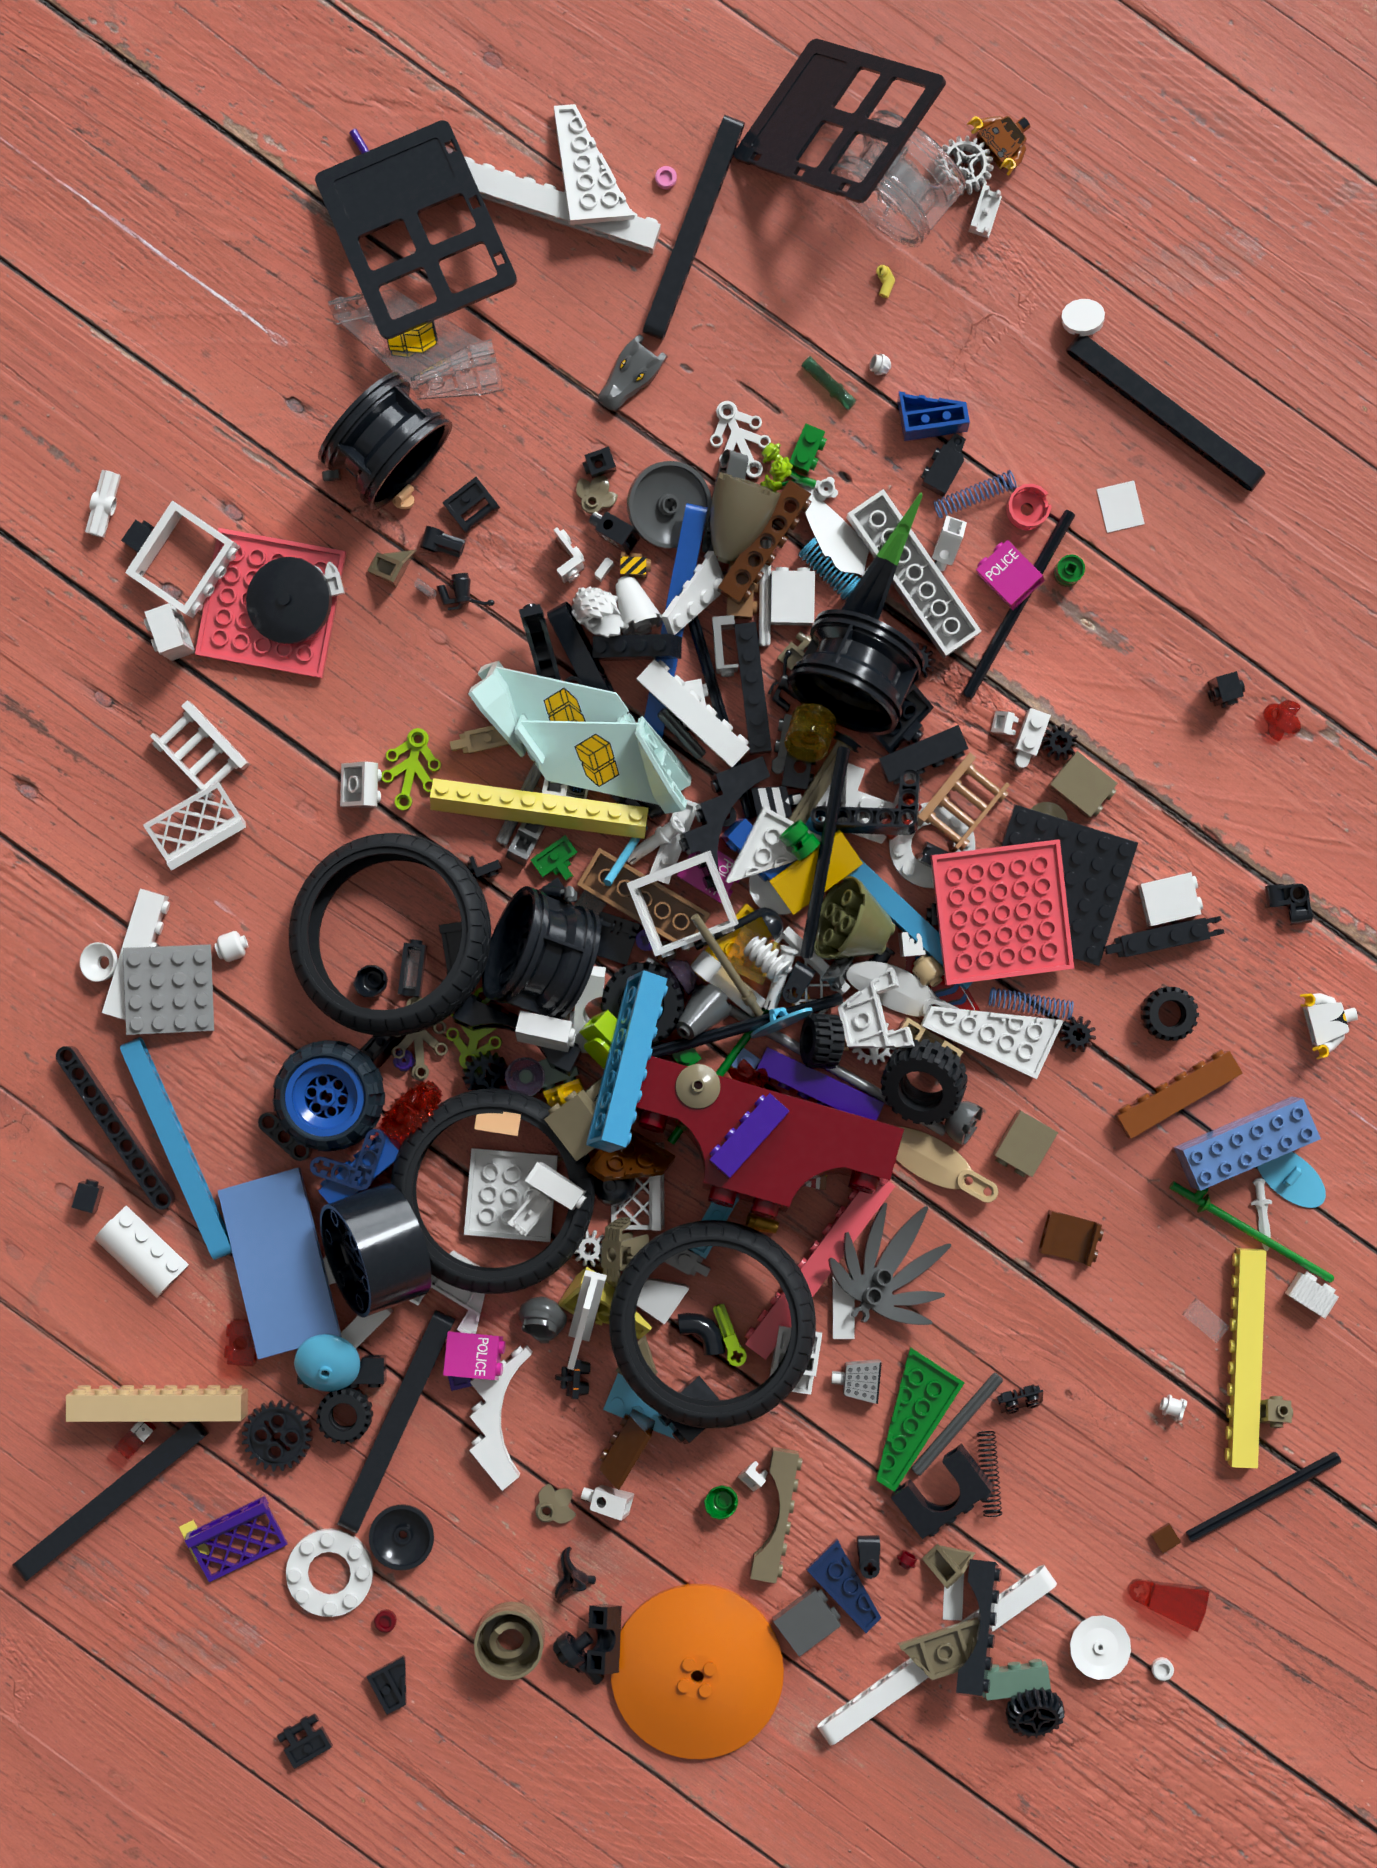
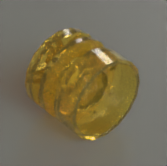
M814 703L798 706L793 711L785 736L784 744L786 750L795 758L806 762H816L823 759L828 754L837 723L832 712L822 705Z

